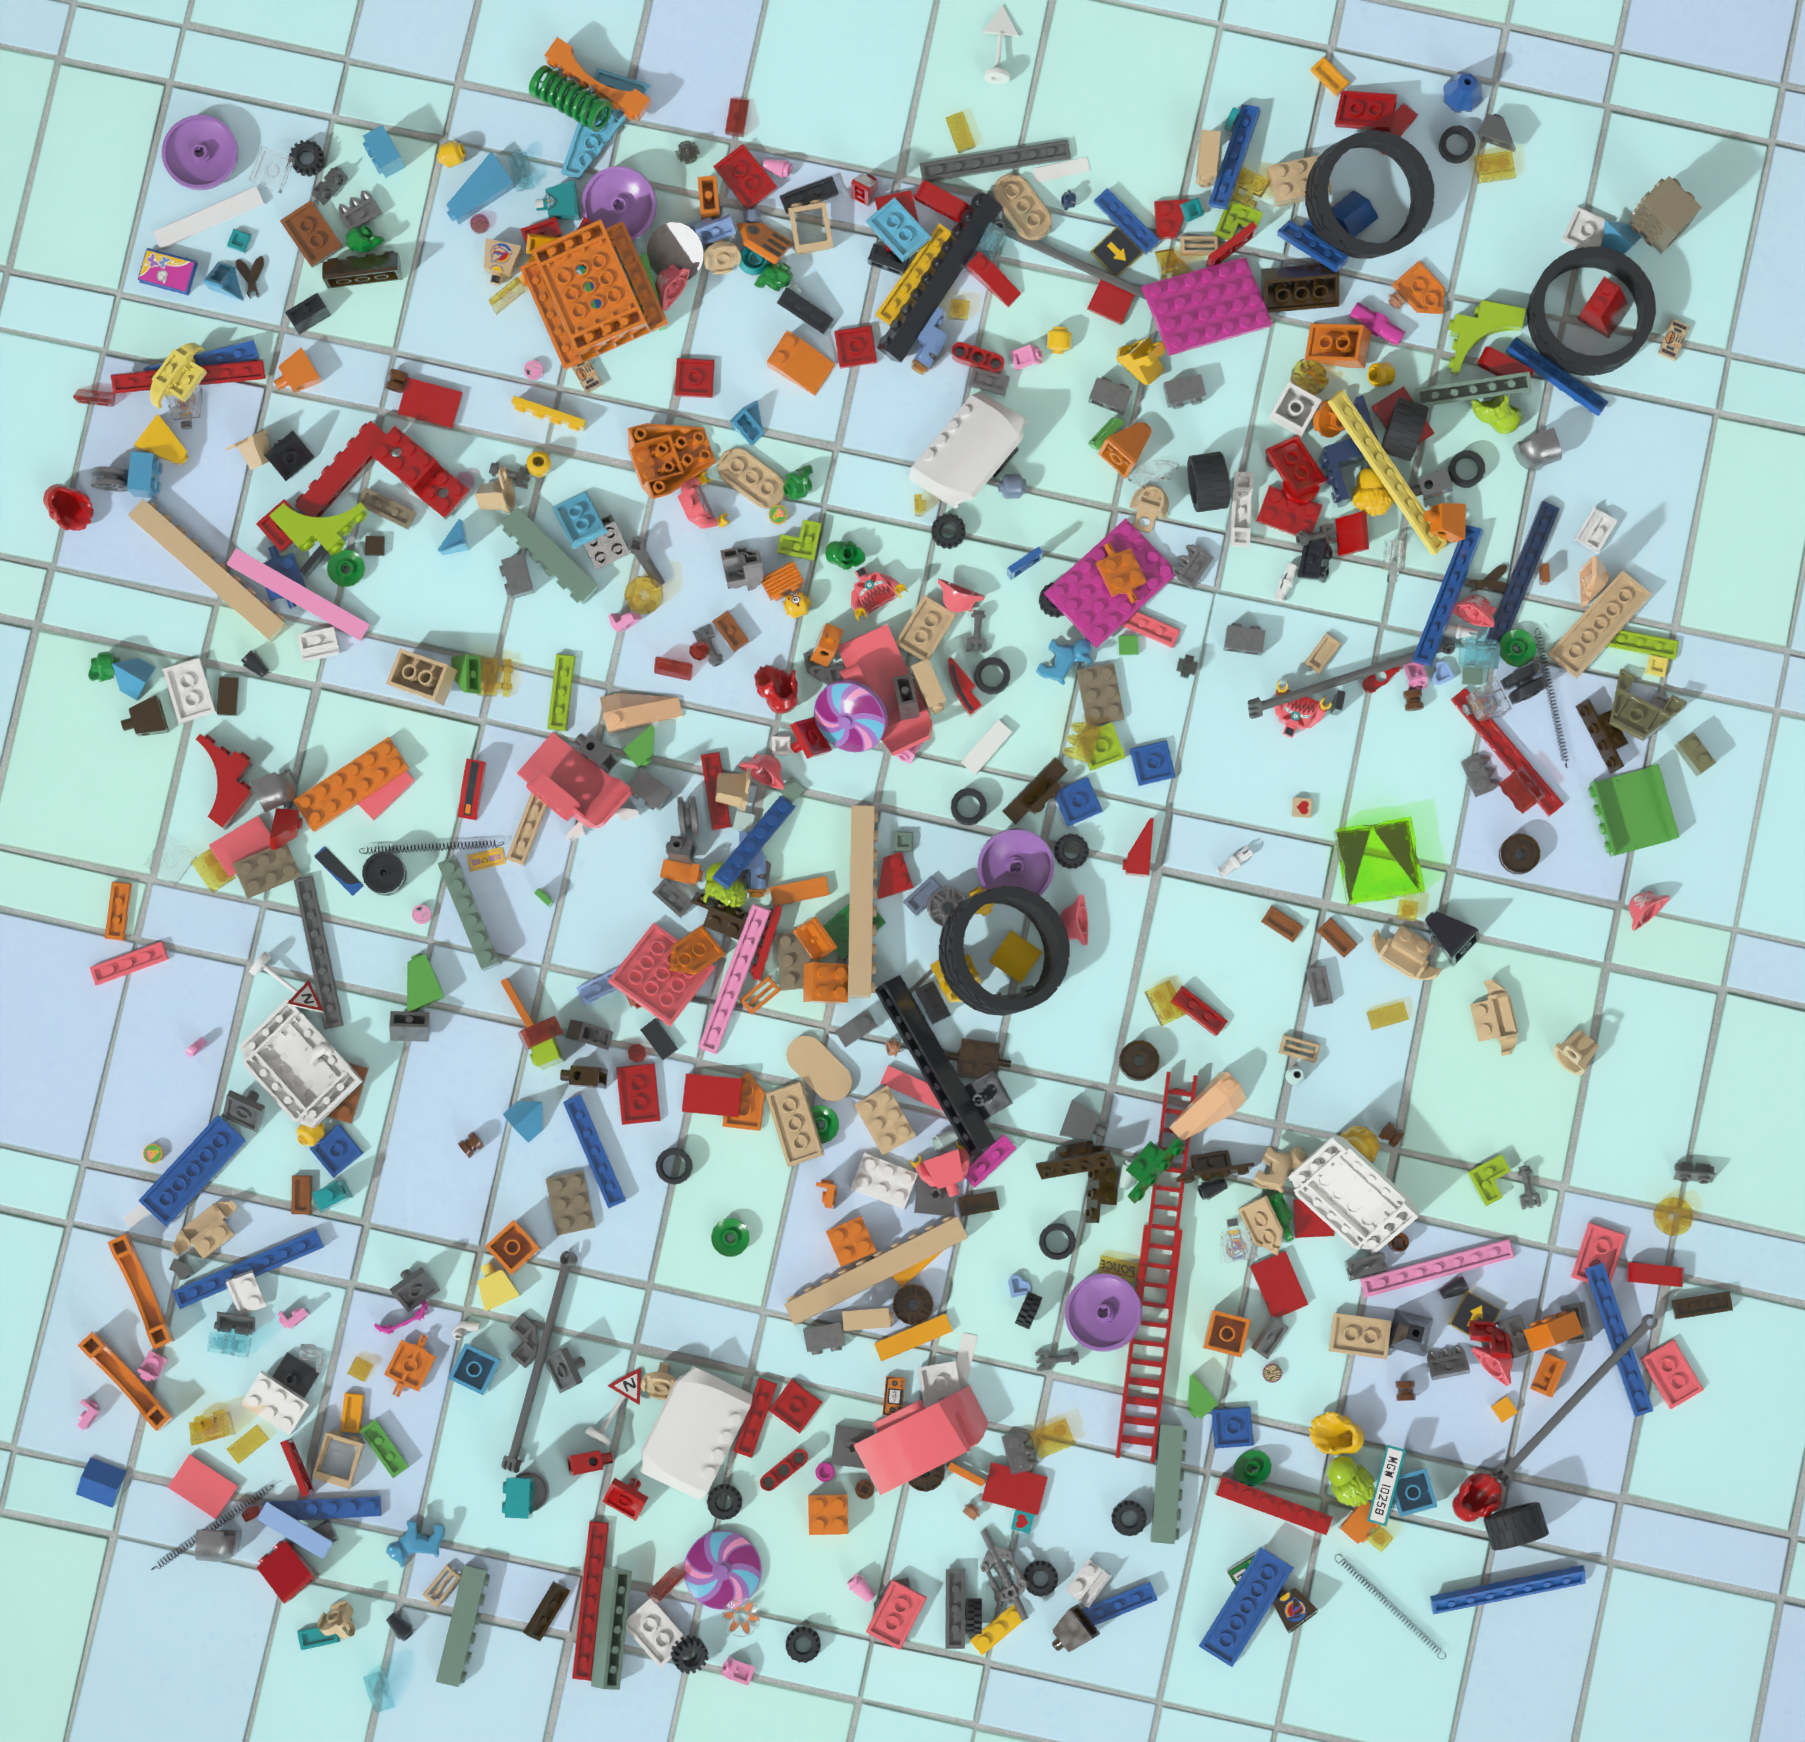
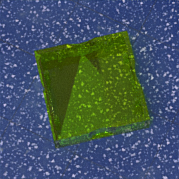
M1412 816L1387 820L1374 825H1357L1335 829L1334 838L1347 907L1420 895L1425 892L1421 865L1416 854V838Z

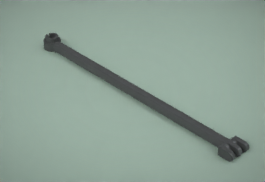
M997 220L993 223L994 226L992 225V231L996 236L1004 235L1146 300L1142 288L1038 240L1024 239L1016 230L1007 227L1006 223L1002 220ZM1001 224L1003 228L998 230L996 226Z
M1449 637L1443 638L1437 654L1441 652L1447 655L1452 654L1455 651L1453 640ZM1415 651L1263 701L1259 697L1248 700L1249 718L1261 717L1264 710L1413 662L1412 658Z
M564 1251L560 1256V1272L509 1456L504 1455L501 1464L502 1469L514 1473L519 1472L522 1463L518 1456L570 1268L575 1266L578 1261L577 1256L573 1252Z
M1652 1314L1644 1315L1641 1319V1324L1505 1466L1500 1463L1492 1471V1474L1495 1476L1501 1471L1502 1473L1498 1476V1479L1501 1481L1507 1476L1508 1478L1503 1483L1507 1486L1515 1478L1512 1472L1648 1330H1652L1657 1326V1318L1653 1319L1654 1315ZM1649 1318L1653 1319V1324L1651 1326L1647 1325V1320Z

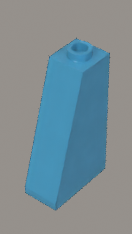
M493 152L488 154L446 204L449 210L446 213L452 222L456 220L458 224H461L515 188L513 181Z

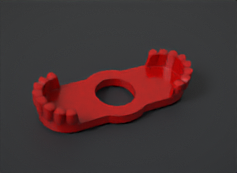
M1398 666L1383 671L1386 674V680L1383 682L1376 679V674L1364 679L1362 682L1363 690L1367 693H1375L1381 686L1386 685L1390 678L1400 671L1401 667Z

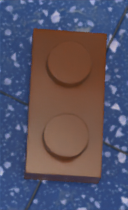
M728 610L712 621L734 653L750 642Z

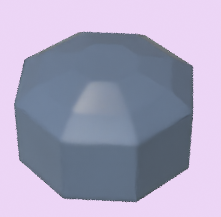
M759 209L744 211V222L756 223L760 221L761 211Z

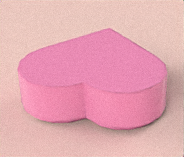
M203 1037L199 1038L185 1053L189 1057L195 1056L206 1045V1041Z

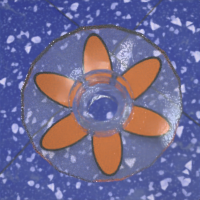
M747 1598L731 1600L722 1612L724 1628L736 1637L751 1635L760 1624L761 1614L759 1608L753 1601ZM744 1613L745 1618L739 1619L738 1614Z

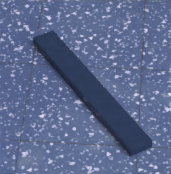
M1541 501L1494 616V627L1489 628L1485 638L1486 641L1499 646L1501 637L1511 630L1560 508Z

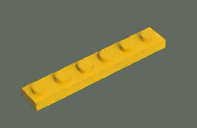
M940 223L930 235L932 239L920 249L876 312L875 317L889 326L896 319L901 307L910 298V293L921 281V276L927 272L931 261L940 252L942 244L951 235L949 229Z

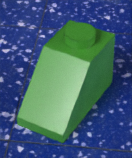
M465 654L451 657V667L458 670L454 680L464 693L481 694V656Z
M650 725L623 749L624 753L639 769L649 766L654 757L655 728L653 725Z
M1191 1374L1188 1381L1187 1405L1189 1408L1187 1410L1194 1418L1198 1416L1199 1419H1202L1218 1403L1196 1376Z

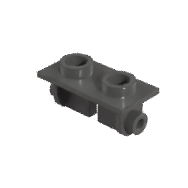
M335 166V168H331L324 177L327 182L323 183L320 181L312 189L311 195L318 199L323 206L348 179L340 167Z
M1679 1161V1163L1674 1165L1676 1173L1673 1180L1708 1184L1712 1183L1716 1173H1714V1166H1711V1164L1696 1163V1169H1693V1163Z
M217 1311V1321L214 1323V1329H217L218 1332L228 1333L235 1329L234 1334L253 1335V1332H255V1317Z

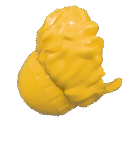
M1372 467L1362 469L1356 477V487L1352 491V503L1360 511L1366 512L1367 515L1371 514L1372 517L1375 515L1381 516L1394 504V499Z
M1354 1125L1342 1132L1341 1137H1344L1371 1163L1375 1162L1380 1144L1377 1135L1373 1134L1372 1130H1369L1367 1127Z
M1327 1411L1325 1414L1316 1416L1311 1421L1312 1426L1309 1427L1311 1432L1309 1434L1312 1444H1315V1447L1322 1453L1331 1455L1353 1454L1358 1452L1364 1444L1363 1430L1359 1425L1352 1423L1348 1416Z

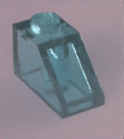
M990 222L978 244L977 251H980L988 259L994 260L1005 243L1006 231Z
M385 1669L363 1676L367 1694L375 1712L379 1713L395 1708Z

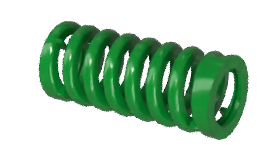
M541 66L531 78L528 88L531 96L542 100V102L549 104L554 109H558L559 112L565 113L566 116L573 118L578 123L581 122L583 126L588 127L590 130L598 132L609 121L613 109L610 101L604 98L599 99L596 93L591 94V91L583 89L582 85H575L573 80H567L566 76L559 75V72L553 71L549 66ZM546 73L545 79L541 81L542 76ZM601 118H603V120L598 125H595Z

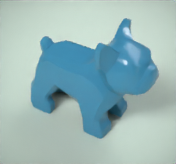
M1052 639L1048 650L1056 655L1054 666L1045 667L1043 663H1040L1036 673L1045 679L1058 681L1064 685V680L1075 663H1092L1089 640L1079 639L1071 645H1059Z
M407 1520V1532L398 1541L390 1543L386 1549L387 1555L397 1561L401 1568L405 1566L407 1559L414 1553L433 1554L437 1558L439 1557L441 1541L444 1538V1525L435 1524L433 1526L434 1533L428 1538L418 1532L417 1521Z

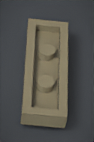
M366 487L357 504L361 502L368 511L409 530L417 514L415 511Z

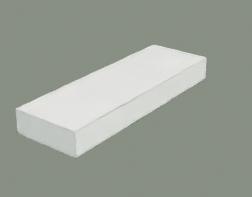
M997 720L961 761V764L976 775L1013 732L1000 720Z

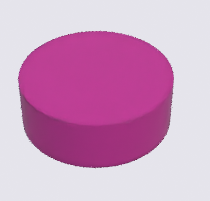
M822 1462L816 1467L815 1474L820 1481L828 1482L834 1477L835 1469L832 1464Z

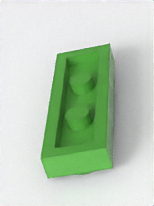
M377 1419L359 1430L392 1478H395L410 1467Z

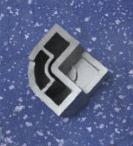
M1554 428L1531 435L1529 439L1517 442L1512 448L1519 464L1531 471L1541 470L1543 466L1562 459L1560 443Z
M746 546L720 550L728 589H737L747 585L748 591H751L761 584L763 580V567L758 549L749 550Z
M289 769L284 770L280 774L273 772L251 782L265 812L282 805L287 807L293 803L297 796V783Z
M197 1529L195 1559L210 1562L230 1559L239 1550L242 1531Z

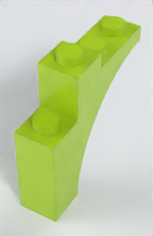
M1481 300L1479 305L1475 306L1473 314L1475 317L1455 314L1448 324V330H1451L1450 336L1456 337L1452 343V350H1455L1454 356H1450L1448 368H1451L1450 374H1459L1466 354L1480 340L1498 332L1520 331L1523 327L1526 309Z
M360 502L342 514L318 518L299 514L283 503L269 516L302 552L310 550L318 540L328 553L333 556L339 553L346 544L342 537L350 534L353 527L358 523H362L370 512Z

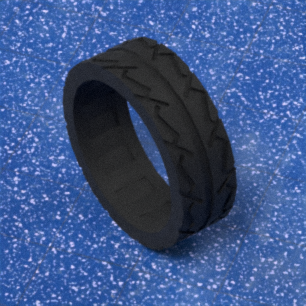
M1385 131L1360 132L1328 147L1317 158V162L1315 161L1306 183L1305 206L1311 221L1310 223L1317 235L1347 256L1358 259H1373L1384 256L1412 243L1426 227L1434 205V182L1423 155L1412 144H1409L1410 142L1398 135ZM1361 147L1383 152L1399 165L1407 178L1411 199L1409 214L1399 232L1387 242L1373 243L1355 238L1345 231L1332 213L1328 196L1330 175L1341 156L1350 149Z
M1601 246L1581 247L1570 250L1559 256L1558 259H1555L1544 270L1530 294L1527 306L1528 329L1538 351L1564 371L1580 376L1602 375L1613 372L1625 365L1647 340L1656 316L1655 294L1645 272L1630 257L1619 251ZM1596 268L1607 271L1623 282L1632 294L1637 308V326L1632 341L1613 353L1600 356L1578 353L1562 344L1549 328L1544 308L1548 286L1558 276L1573 269Z
M1001 886L978 893L961 902L951 912V916H948L942 927L939 939V962L942 973L945 975L944 978L951 991L963 1003L976 1011L988 1015L1006 1016L1034 1008L1048 1000L1057 991L1066 976L1069 965L1068 957L1070 958V942L1067 930L1064 927L1065 925L1051 904L1033 891L1015 886ZM985 904H1005L1019 910L1029 918L1040 934L1044 949L1043 970L1033 989L1021 999H1005L993 995L974 979L968 969L963 945L965 931L973 915Z

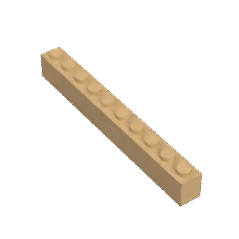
M142 499L128 516L270 642H273L287 626L283 622L285 618L280 613L276 612L274 614L269 610L271 606L264 599L259 601L255 597L257 593L249 586L247 589L241 585L243 581L235 574L231 576L227 573L229 569L222 562L217 564L213 560L215 556L207 549L203 552L199 548L201 544L193 537L191 539L186 537L185 534L187 532L181 526L177 525L175 527L170 523L172 519L165 512L161 515L157 511L159 507L151 500L147 502Z
M851 805L848 998L871 999V993H875V982H872V974H876V963H872V955H876V944H872V936H876V925H873V917L877 915V906H873V898H877V887H873V879H877V868L873 867L874 860H877L878 849H874V842H878V830H874V823H878V811H874V806Z
M951 1215L942 1220L943 1224L939 1226L933 1224L925 1228L926 1232L921 1235L915 1233L909 1236L908 1242L902 1244L900 1241L890 1246L892 1250L886 1253L882 1250L873 1255L874 1259L868 1262L864 1259L856 1263L857 1267L852 1270L846 1268L838 1273L839 1277L832 1279V1277L821 1281V1286L815 1288L813 1285L805 1289V1294L799 1297L795 1294L787 1298V1303L784 1306L793 1324L796 1326L967 1239L968 1236L958 1216L954 1218Z

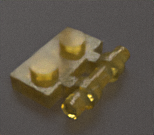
M1242 166L1231 200L1235 199L1241 202L1243 206H1250L1255 209L1258 202L1252 198L1254 195L1261 198L1271 182L1269 179ZM1240 188L1247 191L1245 196L1238 193Z
M481 657V694H477V696L497 697V689H502V697H510V690L513 687L511 683V673H513L512 659H504V666H498V658ZM498 672L504 673L503 683H498Z

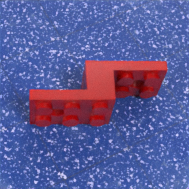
M395 425L370 453L376 461L394 474L406 488L445 520L471 492L465 485L441 467L433 456ZM395 448L402 449L401 454L397 457L392 456V451ZM441 489L448 490V495L444 498L439 497Z

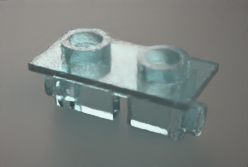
M514 151L513 155L508 157L516 192L535 188L527 152Z

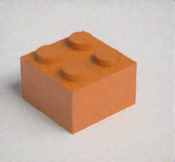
M820 962L804 964L803 1002L848 1003V964Z
M862 1216L826 1231L841 1267L877 1252Z
M516 1220L511 1221L485 1245L511 1275H514L542 1249Z
M1211 1310L1202 1348L1242 1358L1251 1320Z
M1566 1310L1555 1315H1548L1541 1321L1532 1322L1529 1324L1530 1328L1523 1330L1532 1352L1558 1345L1583 1334L1575 1311L1567 1313Z
M848 1494L808 1495L809 1535L848 1534Z

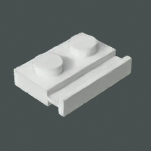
M1593 507L1574 540L1598 554L1618 520Z
M335 627L297 635L303 663L340 655Z
M253 1270L234 1276V1278L226 1279L227 1287L239 1315L267 1306Z
M1088 1559L1065 1591L1089 1608L1112 1576Z

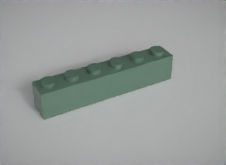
M1522 372L1415 388L1417 403L1431 406L1532 391L1530 372Z
M518 507L501 522L504 527L502 529L504 533L509 537H515L518 540L516 544L523 551L527 549L531 553L529 557L536 564L540 562L544 566L543 571L551 577L553 575L558 579L556 583L563 590L567 588L571 592L569 596L576 603L580 601L584 605L599 590V586Z
M454 856L437 863L481 970L486 971L500 965L501 962L458 858Z
M1159 1424L1150 1538L1152 1543L1175 1544V1540H1179V1528H1176L1177 1520L1180 1521L1181 1509H1178V1501H1182L1183 1492L1182 1489H1179L1180 1481L1184 1479V1469H1181V1461L1185 1462L1186 1450H1182L1183 1442L1187 1440V1430H1184V1426Z
M466 1564L463 1566L436 1678L438 1683L460 1687L461 1683H465L467 1672L464 1669L465 1665L470 1663L472 1652H469L470 1644L474 1645L477 1634L474 1633L475 1625H479L481 1614L478 1611L480 1605H484L486 1594H483L484 1586L488 1587L490 1581L488 1569Z
M603 1567L591 1680L592 1687L620 1690L632 1578L631 1570Z

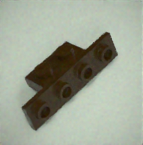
M1590 699L1575 706L1610 774L1623 768L1624 764L1617 749L1629 743L1622 730L1609 724L1612 711L1609 710L1598 715Z
M1054 757L1002 812L1016 825L1028 811L1033 814L1042 811L1045 803L1058 794L1061 786L1057 782L1068 769Z
M696 892L691 903L708 909L703 926L739 940L749 913L740 907L726 906L720 900L710 897L707 898V903L703 901L705 894Z
M1092 1140L1058 1146L1055 1150L1054 1160L1036 1163V1168L1041 1180L1111 1168L1115 1167V1162L1110 1150L1094 1153L1095 1145Z
M1095 1145L1094 1153L1104 1151L1105 1146ZM1115 1166L1088 1171L1085 1223L1100 1222L1101 1204L1117 1205L1119 1167Z
M1228 1150L1191 1155L1190 1160L1193 1172L1181 1173L1176 1178V1181H1183L1184 1184L1194 1182L1195 1179L1207 1181L1213 1179L1214 1176L1226 1178L1233 1173L1245 1175L1255 1165L1252 1162L1232 1166Z

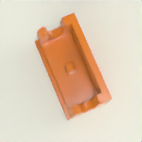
M816 916L808 918L793 930L814 962L824 958L837 948Z
M1544 1353L1530 1389L1552 1398L1567 1361Z

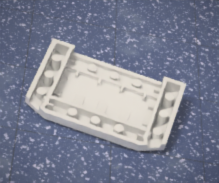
M981 391L974 393L912 465L909 479L956 509L959 507V503L974 499L1022 441L1024 435L1022 431L1024 424L1027 426V420Z
M286 999L239 1045V1048L242 1051L245 1068L291 1120L315 1128L363 1081L334 1047L330 1056L325 1054L320 1056L316 1066L307 1063L315 1047L323 1043H328L329 1046L332 1045L298 1007L286 1005L289 999Z
M1335 1134L1293 1170L1288 1177L1289 1180H1292L1295 1187L1294 1192L1301 1201L1349 1245L1358 1250L1360 1248L1370 1251L1369 1254L1372 1255L1377 1253L1410 1225L1420 1214L1416 1204L1344 1137Z
M692 1366L689 1372L676 1379L641 1450V1473L701 1501L708 1493L752 1403L753 1394Z

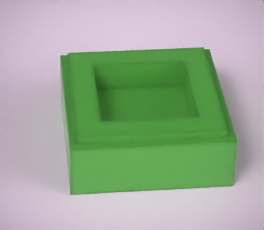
M1138 635L1118 636L1119 656L1138 655Z
M538 888L534 892L549 908L554 901L544 891Z

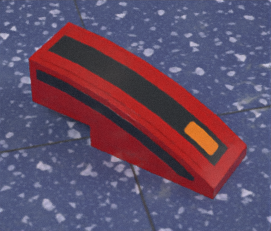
M950 657L948 659V670L952 687L963 709L972 717L982 708V704L972 694L976 685Z
M466 758L458 808L459 818L477 821L487 763L484 761Z

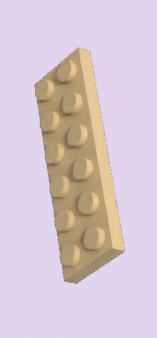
M1622 570L1549 651L1547 656L1577 680L1648 601L1652 593Z

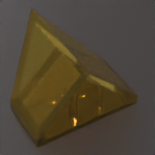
M1174 249L1155 252L1160 281L1194 271L1175 253Z

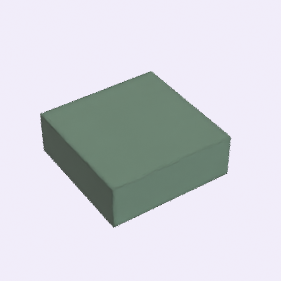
M1463 665L1462 685H1482V666Z
M791 776L785 782L784 789H779L778 791L793 804L805 789Z
M894 832L893 851L913 852V832Z

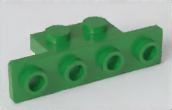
M1176 1138L1165 1152L1150 1141L1126 1169L1127 1173L1139 1181L1127 1195L1131 1202L1135 1204L1137 1201H1140L1145 1196L1147 1189L1157 1182L1158 1176L1169 1168L1170 1162L1180 1155L1184 1144L1179 1138Z

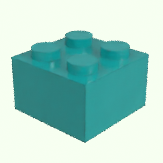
M506 1478V1482H503V1493L506 1494L505 1502H502V1513H505V1518L529 1519L533 1517L535 1478Z

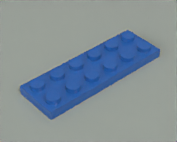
M217 1115L138 1201L163 1225L168 1227L247 1140L220 1115Z
M1260 1546L1200 1642L1199 1647L1230 1667H1233L1294 1567Z

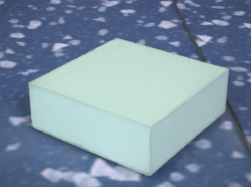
M736 811L732 830L747 831L749 834L753 828L755 815Z

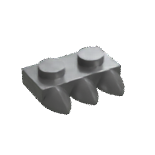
M361 191L362 203L358 199L350 197L349 204L351 209L346 205L339 204L338 211L340 217L349 231L353 227H361L383 214L372 195L366 191Z
M1186 545V549L1191 557L1187 555L1179 556V560L1184 568L1181 566H1172L1171 568L1179 581L1193 589L1214 557L1196 545Z
M1477 755L1461 762L1475 798L1495 790L1500 784V780L1489 779L1494 774L1495 768L1484 767L1490 760V756Z
M1459 1345L1454 1347L1453 1355L1447 1348L1443 1347L1440 1352V1358L1433 1350L1428 1352L1427 1365L1432 1381L1470 1373L1465 1351Z
M1020 1431L1001 1437L1011 1475L1030 1471L1039 1463L1035 1459L1028 1458L1035 1451L1034 1447L1024 1445L1032 1437L1028 1433H1021Z

